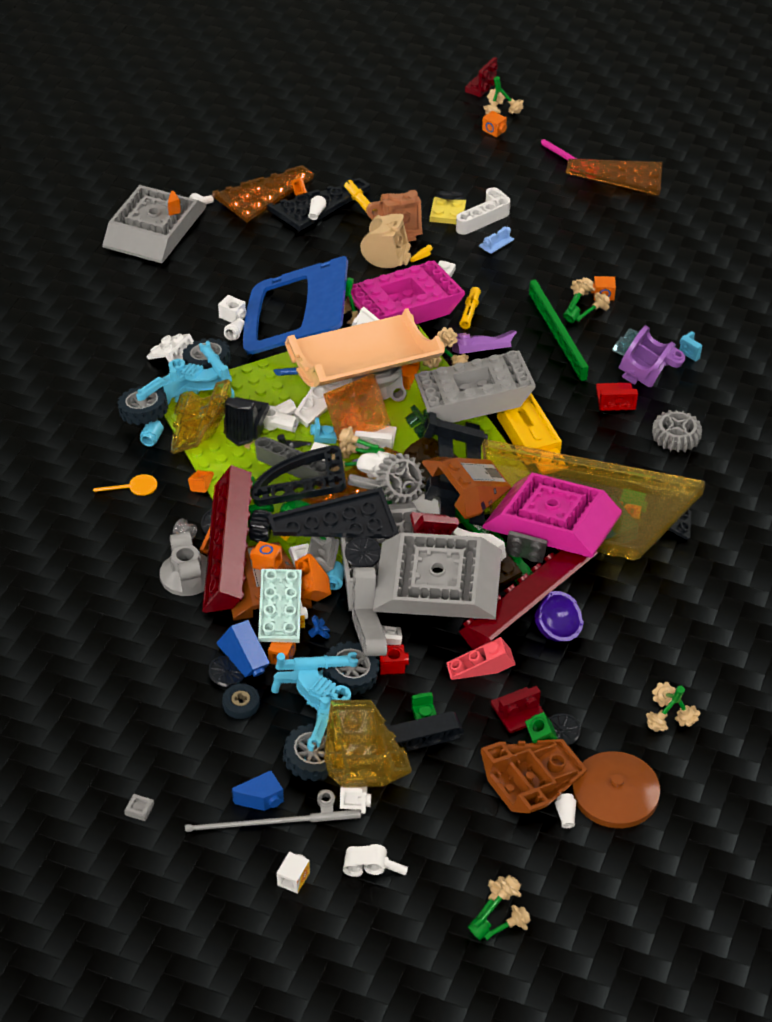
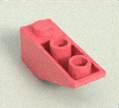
M501 637L446 662L451 680L496 674L516 665L510 647Z

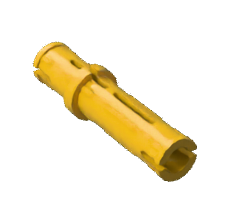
M348 180L350 184L346 182L344 188L348 190L351 198L357 201L366 212V207L370 201L352 180Z
M477 287L470 289L469 296L465 300L466 306L459 324L463 329L470 328L475 308L478 307V298L481 290Z

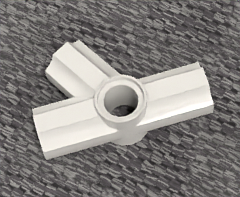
M291 399L275 407L269 406L270 409L263 421L266 430L277 428L290 432L297 430L299 417L292 416L297 407Z

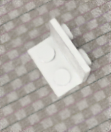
M180 333L175 336H165L161 339V343L154 346L146 357L148 359L166 357L168 362L174 359L183 360L182 353L184 348H187L189 344H193L194 340L190 334L182 335Z
M362 423L360 424L359 431H355V436L368 443L379 445V448H384L385 452L392 454L397 427ZM359 443L355 444V446L361 449L368 450L370 448Z

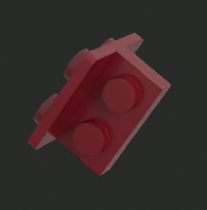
M412 512L410 514L414 533L451 535L459 525V520L456 517Z
M537 686L532 688L525 687L491 701L492 707L509 733L526 728V720L544 712L539 705L541 691Z

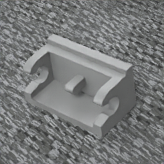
M311 537L307 554H312L325 573L334 569L340 540L334 537H325L326 540L320 537Z

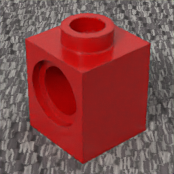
M404 644L387 645V655L379 656L380 675L405 673V665H409V654L404 653Z

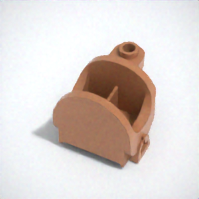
M409 190V192L401 194H382L380 201L371 202L366 207V213L370 219L377 215L403 214L408 242L416 241V235L423 234L421 199L416 190Z

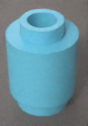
M157 420L145 424L140 434V441L146 446L156 444L164 430L162 423Z
M335 561L334 569L326 573L329 577L331 590L340 589L344 579L343 565Z

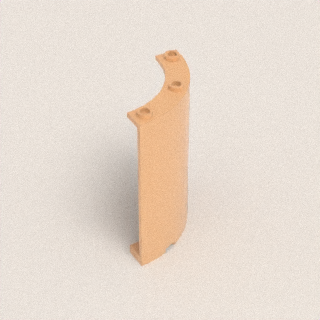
M408 308L404 310L402 315L296 339L295 335H291L285 341V346L292 363L296 362L298 368H296L297 373L310 387H318L437 358L443 355L445 351L444 343L440 341L439 335L430 340L419 331L415 324L414 316L410 314Z

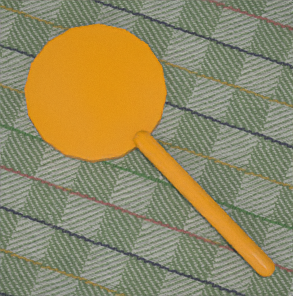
M141 474L132 478L129 484L94 488L93 491L130 488L132 493L145 496L156 490L157 481L151 475Z

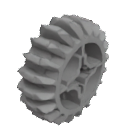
M669 410L667 413L662 412L654 420L652 436L658 446H663V449L668 448L670 452L676 450L677 453L679 450L686 452L687 449L692 450L693 447H697L702 436V426L700 421L696 419V416L691 417V413L686 414L684 410L682 412L677 410L672 412Z
M397 453L396 455H389V458H384L383 463L378 465L381 470L375 472L379 475V478H376L374 481L380 483L376 488L382 487L386 500H392V504L410 503L412 500H417L418 495L423 493L420 488H424L425 484L422 481L426 477L422 476L421 473L425 470L419 469L421 463H415L416 458H409V454L402 455V453ZM395 464H399V468L396 469V472L391 473V468ZM410 485L409 491L406 494H402L405 486Z

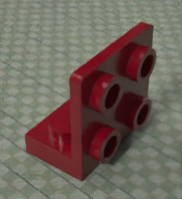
M493 57L479 70V74L465 86V92L481 97L495 85L494 77H496L498 68L496 57Z

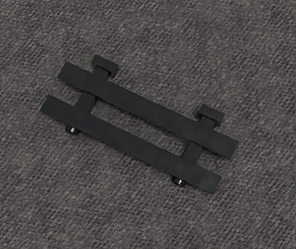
M433 412L428 413L423 425V437L431 439L432 434L437 435L438 457H453L454 439L465 442L466 458L481 459V445L487 443L488 434H484V431L480 430V425L465 422V426L443 421L436 418V413ZM430 474L424 486L425 499L432 501L434 496L439 497V513L449 517H456L454 504L460 494L445 474L439 475V480L438 476L432 477ZM484 511L479 516L469 518V523L483 527L485 523Z

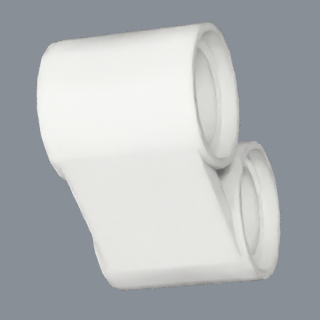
M373 844L347 848L343 872L348 876L357 877L362 875L364 869L369 874L379 875L386 868L406 875L408 867L388 860L386 848Z

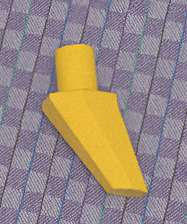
M427 245L411 257L410 262H415L431 255L432 246Z

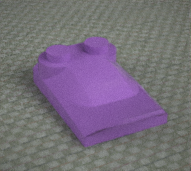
M511 330L495 337L483 335L470 336V334L459 333L456 337L458 342L453 344L452 352L463 354L511 347L512 338L517 331Z

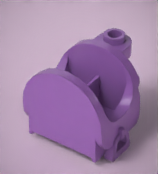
M645 325L629 346L618 368L625 372L622 377L635 385L637 381H640L647 387H652L664 366L681 367L685 361V354L675 348L676 344L673 342L663 344L653 339L650 334V328Z

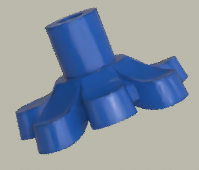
M314 615L312 617L313 628L308 631V634L312 638L317 634L325 639L330 638L328 633L330 630L327 626H324L325 621Z

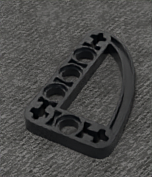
M331 445L313 449L274 465L265 471L254 483L251 491L254 504L256 506H267L344 491L346 479L340 447ZM335 454V459L332 460L331 456ZM325 459L327 472L325 476L268 485L274 479L292 469ZM333 467H340L338 471H331ZM317 484L323 485L320 489L313 488ZM296 488H304L301 492H294ZM278 491H284V492H285V493H284L283 495H281V496L275 495L276 492H278Z

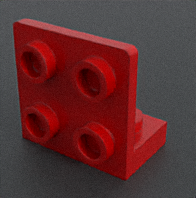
M632 383L596 384L600 411L636 410L638 391L632 388Z

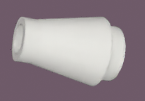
M315 196L311 199L308 214L310 219L317 220L318 216L325 209V198Z
M237 318L234 322L225 326L224 335L228 340H237L240 337L245 323L244 320Z
M568 793L561 794L555 801L563 828L575 826L577 801L572 794Z

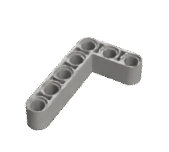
M354 567L352 620L365 657L386 656L387 640L377 613L373 612L376 584L375 567Z

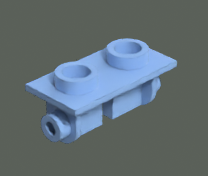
M503 227L497 231V234L494 233L484 238L483 243L479 247L492 254L514 240L510 236L511 229Z

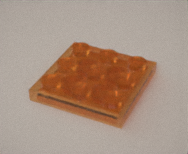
M373 373L323 394L339 444L341 442L339 441V435L343 428L348 429L349 426H352V431L355 435V431L376 432L391 426L376 376Z

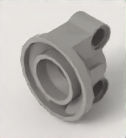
M401 366L352 378L353 390L351 395L356 405L360 408L367 407L372 400L379 401L391 397L394 401L399 402L406 397ZM400 388L398 392L393 393L395 389ZM360 395H365L363 398L358 399Z
M189 531L169 535L172 553L160 568V582L163 587L170 593L179 596H193L204 592L207 557L193 546Z

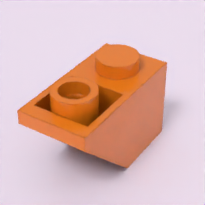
M307 554L295 561L296 569L302 570L301 598L318 602L331 595L329 577L312 554Z

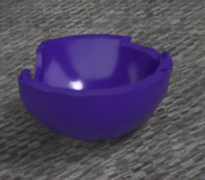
M551 591L548 593L535 613V623L538 630L547 639L552 641L567 642L576 638L582 631L584 621L577 601L562 591Z

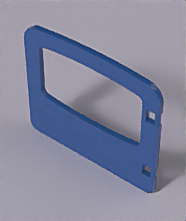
M341 256L331 259L325 263H318L276 278L266 279L255 285L251 291L245 316L243 348L245 352L257 354L284 346L287 337L295 335L296 339L339 329L343 325L348 272L347 257ZM307 279V303L301 327L297 330L258 340L259 318L265 293L268 290Z

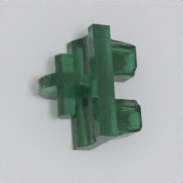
M413 405L410 407L412 413L405 417V420L411 428L420 423V425L413 429L420 439L423 437V425L428 412L425 409L422 415L418 408Z

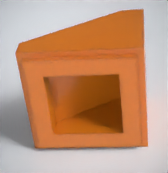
M302 177L291 181L296 196L307 193Z
M174 191L170 192L168 199L169 216L181 212L180 199Z
M197 470L188 478L190 490L192 492H207L214 473L212 471Z

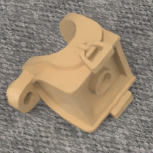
M403 214L377 215L373 218L369 226V233L364 236L360 245L362 255L369 263L380 268H394L402 266V264L408 265L411 259V253H408L411 244L408 242Z

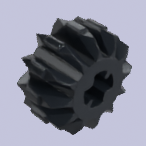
M260 509L252 513L249 524V538L251 541L258 543L259 541L267 542L270 539L271 527L268 515H272L271 512Z

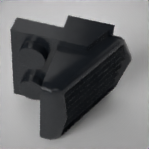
M227 397L224 403V434L237 446L251 443L259 438L265 427L263 421L270 409L269 403L238 397Z

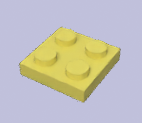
M434 197L430 222L456 224L457 214L465 211L466 200Z

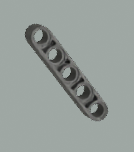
M260 437L255 440L257 460L272 467L283 460L303 453L268 437ZM323 460L308 463L286 472L300 479L327 475L326 464Z

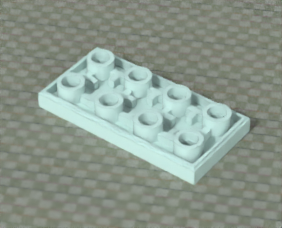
M261 569L259 642L300 643L302 570Z

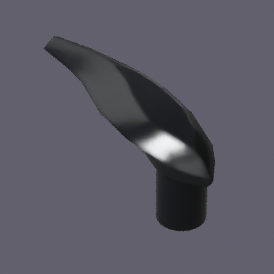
M283 434L277 436L278 442L292 448L312 445L311 442L286 440Z

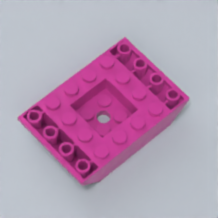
M427 261L424 264L414 265L407 269L397 270L387 275H381L353 284L351 295L354 305L359 311L365 307L379 320L402 315L404 310L408 308L410 314L414 316L415 324H420L451 314L464 297L465 291L435 261Z
M532 472L512 486L483 524V529L508 535L509 531L547 540L548 547L592 558L621 516L622 510L604 490Z

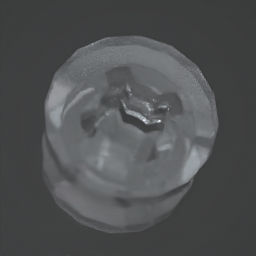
M185 519L178 520L173 528V534L189 531L191 539H193L197 532V526L192 523L188 524V521Z

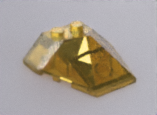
M229 379L217 382L212 395L201 398L193 391L180 394L174 413L177 415V421L173 423L176 431L172 435L171 453L175 454L198 447L216 432L225 414V400L227 397H231V381Z
M331 700L324 760L328 775L342 787L385 786L410 774L412 771L406 751L403 747H399L395 741L396 736L392 731L389 732L384 724V718L372 700Z

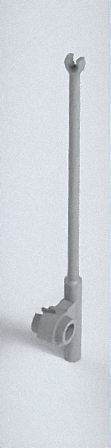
M322 790L317 798L321 813L203 825L189 824L185 825V831L191 832L194 830L301 821L321 822L361 818L360 809L333 811L334 793L330 790ZM325 797H327V798H329L330 800H329V801H324V800H322V799L325 798Z

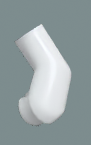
M192 193L189 198L199 200L206 205L214 202L212 195L203 197L197 193Z

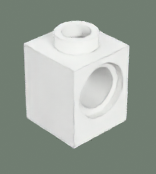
M227 295L218 304L219 318L232 323L237 318L244 319L246 316L245 302Z

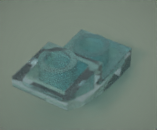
M629 328L624 337L619 338L612 351L624 356L639 332Z

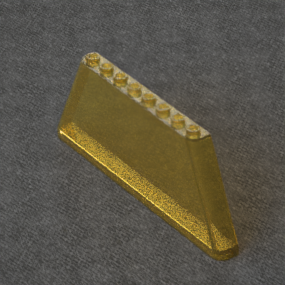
M484 439L482 443L483 459L492 461L511 488L516 482L533 472L604 490L622 510V514L597 552L606 553L610 556L625 557L629 560L640 559L703 495L705 489V481L487 439ZM504 494L500 499H497L495 502H493V504L489 507L490 515L493 513V511L496 509V507L499 505L502 499L506 496V494Z

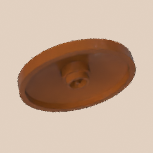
M608 751L595 754L582 762L587 771L572 784V793L577 801V807L587 818L605 827L629 828L643 823L655 812L660 797V784L655 772L643 760L628 753Z

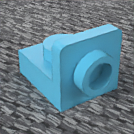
M691 331L680 339L679 350L696 362L700 359L702 344L694 340L695 332Z
M315 417L314 424L310 426V435H313L314 442L336 444V427L320 426L319 418Z

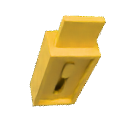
M532 393L521 407L497 412V419L526 466L535 464L541 475L545 476L568 470L569 466L561 455L562 441Z

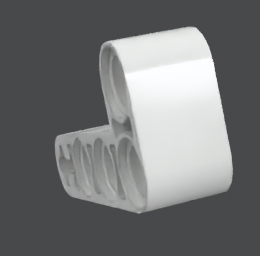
M488 188L484 203L457 214L456 232L465 235L509 216L510 198L498 188Z

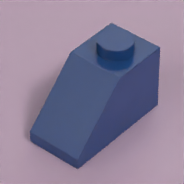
M271 770L232 788L233 802L237 805L265 811L275 808L284 802L283 788Z

